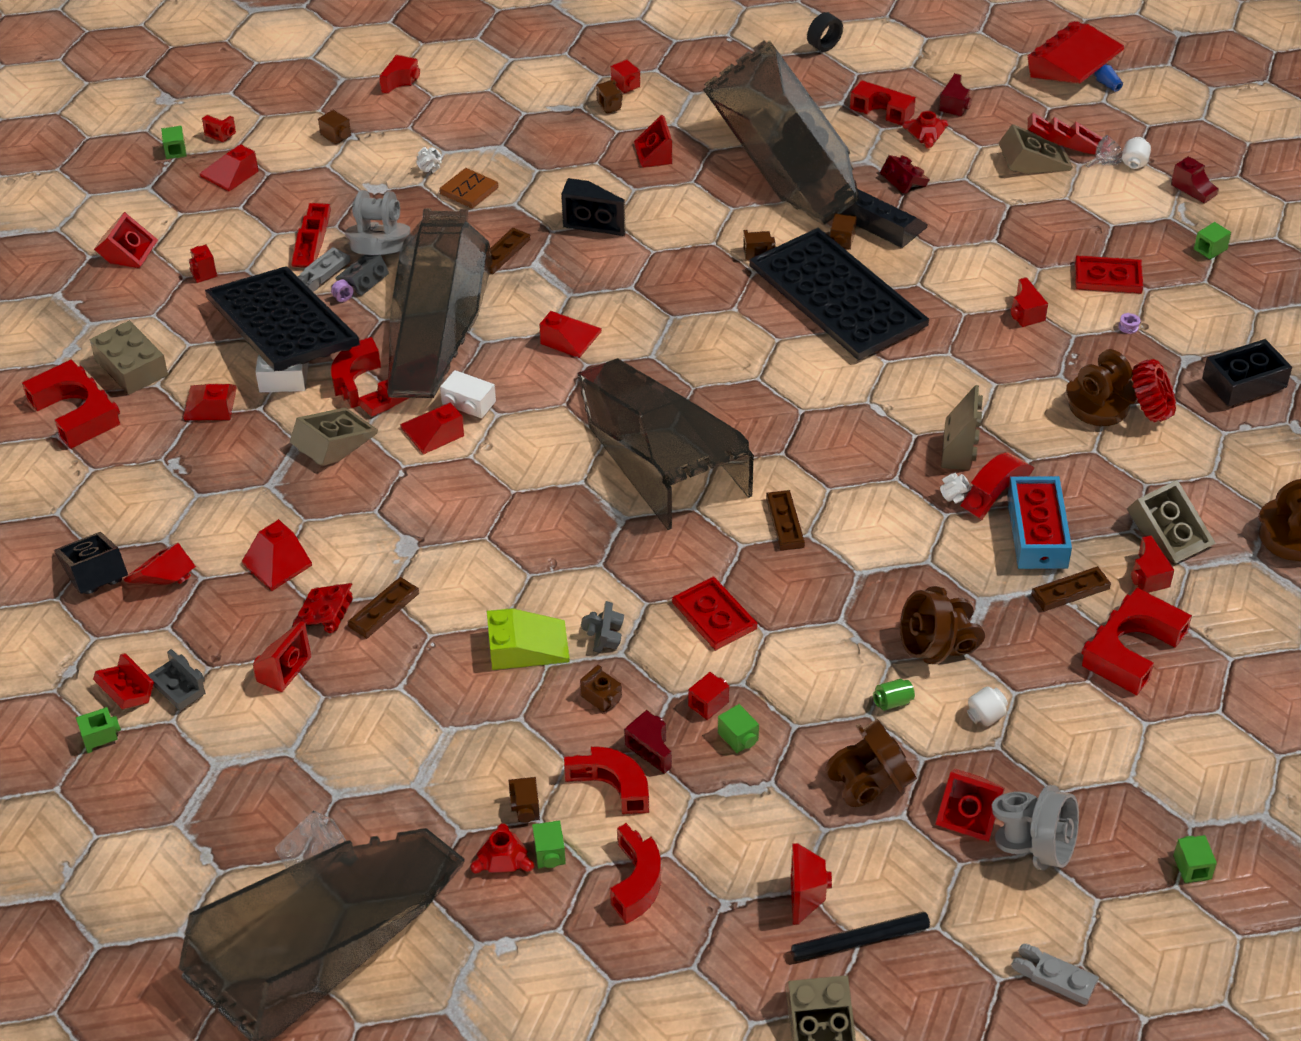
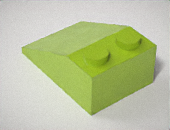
M513 608L486 611L492 670L570 662L565 620Z

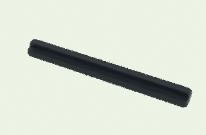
M924 911L793 944L791 946V954L794 961L806 960L927 929L930 927V919Z

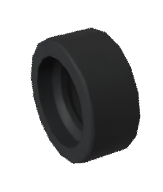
M829 12L819 14L812 21L807 31L808 43L821 52L831 50L841 39L843 33L842 21ZM829 26L827 33L821 38L824 30Z

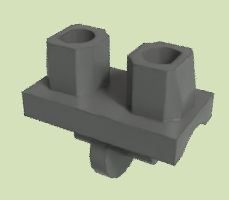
M606 601L603 612L599 613L598 616L596 612H590V615L584 616L581 620L582 629L589 636L595 634L594 652L601 653L603 647L617 650L621 642L622 634L612 631L610 628L619 631L624 621V614L612 611V602Z

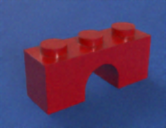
M861 80L851 91L850 109L867 115L874 109H884L887 111L886 121L902 125L904 121H909L914 115L916 97Z

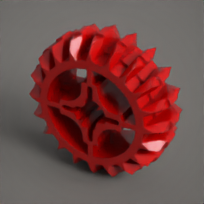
M1147 359L1136 364L1132 370L1133 388L1145 416L1154 423L1165 421L1174 416L1176 411L1175 394L1164 367L1155 359Z

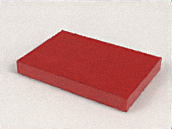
M1077 255L1075 256V289L1142 294V260Z
M714 576L672 597L674 606L715 651L758 628V623Z

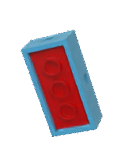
M1010 477L1007 500L1018 569H1068L1072 544L1060 477Z

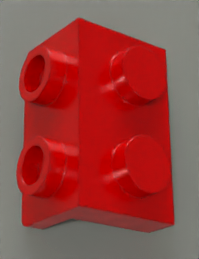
M126 653L120 654L117 666L97 670L93 677V680L121 709L149 703L154 682Z

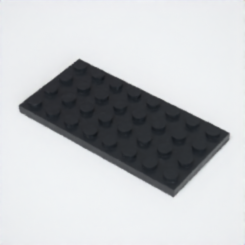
M819 227L750 259L749 266L857 360L865 358L929 326L928 317Z
M287 266L205 289L206 298L274 372L286 370L288 367L297 364H306L310 360L320 357H328L339 351H348L352 347L360 345L359 337Z

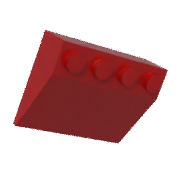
M1079 21L1070 22L1068 26L1058 31L1052 38L1047 39L1044 44L1035 48L1027 56L1030 77L1082 83L1123 51L1124 45L1089 24L1080 23Z

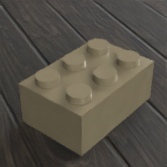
M130 320L90 339L95 360L128 395L168 376L164 355Z

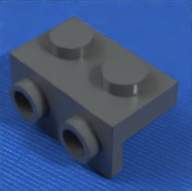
M170 649L167 651L169 661L148 674V676L153 680V686L180 711L206 694L203 685L205 678L198 669L194 670L190 667L187 659L182 654L178 655Z

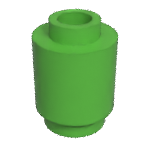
M903 679L879 684L873 692L876 706L884 711L907 705L915 697L912 683L909 680Z

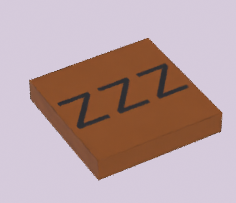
M464 168L440 187L439 190L441 195L473 209L499 187L497 181Z

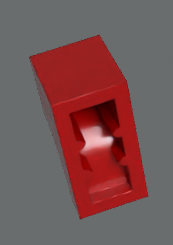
M396 54L379 75L381 92L389 94L395 88L406 85L412 86L420 76L418 59Z
M1027 277L1019 279L1017 295L1013 298V305L1011 307L1013 319L1021 327L1046 321L1047 301Z
M1152 535L1142 537L1138 554L1140 558L1135 559L1134 568L1131 572L1132 582L1147 593L1170 588L1174 574L1173 567Z

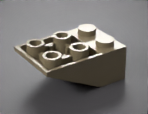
M975 385L945 419L941 468L970 470L971 461H976L977 447H973V445L979 443L980 430L976 429V427H981L982 412H978V410H982L983 396L978 395L979 385Z
M848 975L793 980L785 983L788 1016L793 1041H856Z

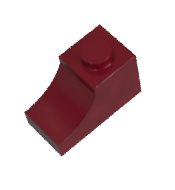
M954 73L942 91L939 111L962 117L964 112L969 110L972 98H969L970 89L965 88L961 83L962 75Z
M1187 156L1175 164L1171 182L1173 187L1204 204L1217 196L1219 190L1208 179L1204 170L1205 165L1194 158Z
M645 710L624 728L625 746L665 774L672 768V751L664 744L666 741V723L661 717L654 716Z

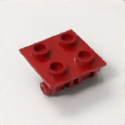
M337 584L311 589L292 626L294 627L300 621L304 622L305 625L322 623L326 632L333 633L337 631L350 603L353 601V594L350 591L353 584Z

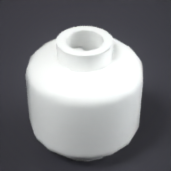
M1134 137L1126 141L1122 153L1124 164L1132 169L1142 168L1147 165L1151 153L1150 144L1141 137Z
M984 687L968 699L970 709L967 710V714L975 724L980 722L984 726H990L1006 715L1008 702L998 688Z

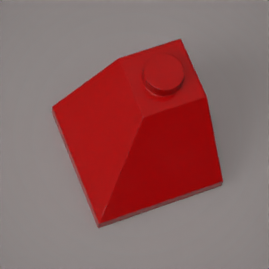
M240 144L200 172V177L230 192L259 172L256 153Z
M124 212L102 236L94 250L110 264L140 268L158 239Z
M550 311L539 323L541 345L578 358L584 354L602 332V328Z
M190 385L183 416L184 420H231L237 391L236 385Z
M451 402L400 424V428L423 455L464 437L463 417Z
M279 519L257 533L242 560V564L271 591L312 566L310 558L294 532Z
M178 542L160 550L124 577L123 580L126 583L169 585L177 581L181 584L191 577L189 572L196 566Z
M300 621L269 645L261 655L256 657L253 663L256 682L283 693L312 657L304 622Z
M959 769L950 771L935 825L989 842L996 821L992 811V804L997 797L1003 795L1005 788L981 776Z
M792 843L790 873L793 925H798L826 900L827 889H832V872L826 871L825 859L799 843Z

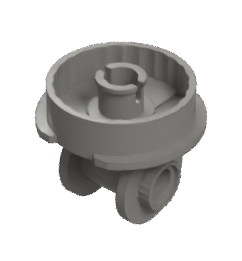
M360 190L352 206L353 217L356 219L357 225L351 226L345 231V236L350 239L351 250L365 255H384L404 250L407 247V236L411 231L408 225L397 223L400 217V203L397 200L396 194L392 191H387L383 199L379 198L376 200L375 198H370L368 191ZM371 220H382L384 225H379L378 222H371Z
M1047 785L1041 791L1038 798L1026 792H1010L997 797L993 801V815L1004 822V826L995 834L996 845L999 849L1012 854L1033 853V864L1038 870H1046L1049 866L1063 868L1068 864L1075 848L1079 826L1078 803L1073 794L1060 792L1059 788L1055 785Z

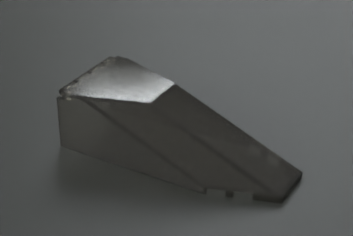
M763 40L752 48L754 50L752 54L748 51L737 59V65L734 66L732 63L719 73L721 75L719 78L714 76L704 84L706 87L703 91L782 202L790 203L797 210L801 209L809 217L825 225L834 218L835 214L842 213L860 200L857 184L853 178L852 170L854 169L850 162V150L772 42L768 41L766 43Z
M619 358L577 373L589 428L667 530L672 529V487L670 485L686 480L687 475L691 478L708 471L709 467L714 469L722 465L748 498L752 497L754 455L749 450V441L741 432Z
M427 828L398 832L394 840L380 842L378 836H373L370 838L369 844L353 846L351 840L340 843L190 912L179 963V969L184 971L181 978L195 991L199 990V995L215 1009L218 1008V1012L234 1027L238 1026V1030L249 1041H270L284 1032L418 917L461 869L465 859Z

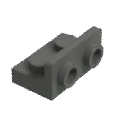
M363 255L335 277L336 281H347L349 285L354 287L357 295H363L387 276L389 271L381 255Z

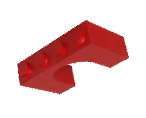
M72 359L22 382L26 399L37 412L64 399L78 398L85 400V403L79 408L54 419L59 437L70 449L120 425L118 417L120 410L115 402L111 403L106 392L103 389L99 390L95 380L92 377L88 378L84 368L81 365L77 366Z
M1137 587L1131 595L1127 594L1124 597L1118 611H1112L1108 618V623L1098 628L1092 642H1086L1081 652L1084 655L1082 667L1138 695L1150 680L1154 662L1126 648L1120 642L1119 637L1130 632H1142L1176 648L1188 633L1192 615Z

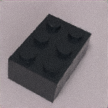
M1266 339L1207 357L1202 379L1229 407L1287 388L1292 366Z

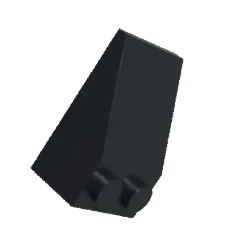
M568 178L561 193L563 227L625 236V199L590 181Z
M102 532L95 533L54 550L73 586L80 594H91L96 592L100 586L107 583L109 585L116 584L122 581V577L128 575L119 548Z

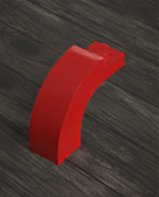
M372 337L359 340L360 345L352 347L348 351H340L331 366L335 396L342 395L344 401L348 400L351 408L358 407L359 398L354 380L365 372L381 368L379 350Z
M1009 452L997 455L974 477L971 482L974 486L960 506L983 520L997 497L1009 486L1010 477H1029L1034 467Z
M591 747V755L564 757L565 782L602 781L608 783L620 795L622 814L649 813L647 778L641 767L631 757L606 747Z
M625 823L617 827V842L634 864L635 870L628 878L610 888V904L625 924H628L644 914L658 896L661 886V857L652 837L643 841L639 832L633 831Z

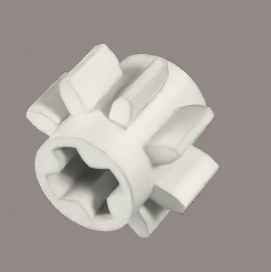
M423 147L418 152L419 155L416 157V163L423 172L431 170L434 173L440 168L442 156L437 149L429 148L427 150L426 147Z
M956 473L943 478L944 484L940 486L943 497L948 502L953 500L955 504L963 501L968 495L966 492L971 490L967 478L962 474L957 476Z

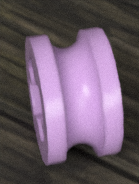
M338 280L333 284L331 294L339 302H345L352 297L353 288L347 281Z
M1125 313L1120 317L1118 328L1127 334L1135 333L1139 329L1140 318L1135 314Z

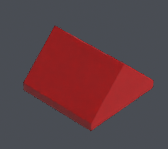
M661 114L634 140L642 167L672 164V138L665 116Z

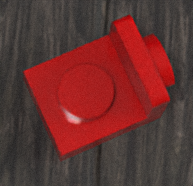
M209 115L202 118L204 135L224 143L236 133L234 117L228 116L223 121Z

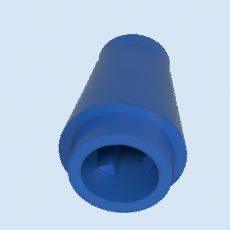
M1103 65L1094 74L1098 82L1115 92L1119 91L1123 86V82L1111 65Z

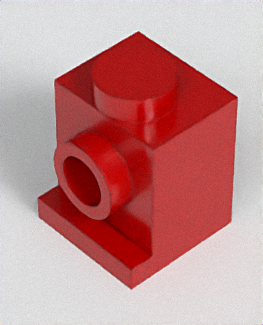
M207 244L190 249L189 269L196 283L218 277L214 256Z

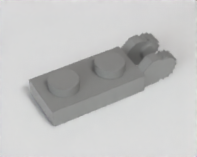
M332 247L307 266L297 277L314 292L320 284L350 262V255Z
M1027 943L1021 944L1018 953L1028 960L1020 957L1014 958L1011 967L1015 971L1031 978V981L1087 1005L1098 983L1099 976L1045 952L1042 953L1035 946Z

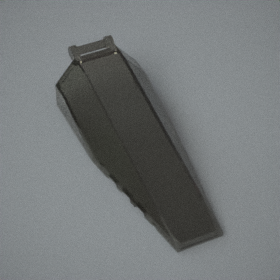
M423 209L422 220L403 242L390 310L388 397L434 398L444 380V376L450 369L452 359L456 358L460 344L463 345L467 331L471 330L479 315L492 259L490 242L468 223V209H460V211H431V209Z

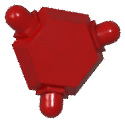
M923 111L917 119L904 121L902 127L908 130L919 143H924L926 148H932L933 144L945 131V128L948 127L947 120L936 118V114L932 111Z
M501 823L497 826L496 831L488 836L476 853L478 857L471 863L470 870L475 874L483 870H488L491 873L514 872L520 868L530 872L534 868V862L528 858V851L517 835L509 831V827L506 824Z

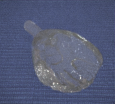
M1109 135L1104 136L1096 147V158L1086 163V166L1089 168L1098 162L1101 165L1122 163L1123 152L1121 147Z

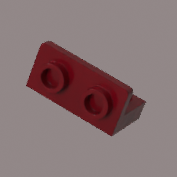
M888 155L880 170V174L904 194L908 193L912 184L926 187L930 181L924 175L923 169L912 165V160L903 155L901 157Z

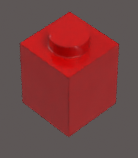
M626 59L611 65V80L616 81V87L619 90L627 93L640 87V70Z
M711 672L707 673L688 689V706L706 720H709L729 703V685L723 678H718Z

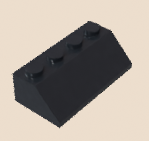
M849 184L835 193L834 215L855 216L856 226L901 248L905 247L928 226V224L917 217Z

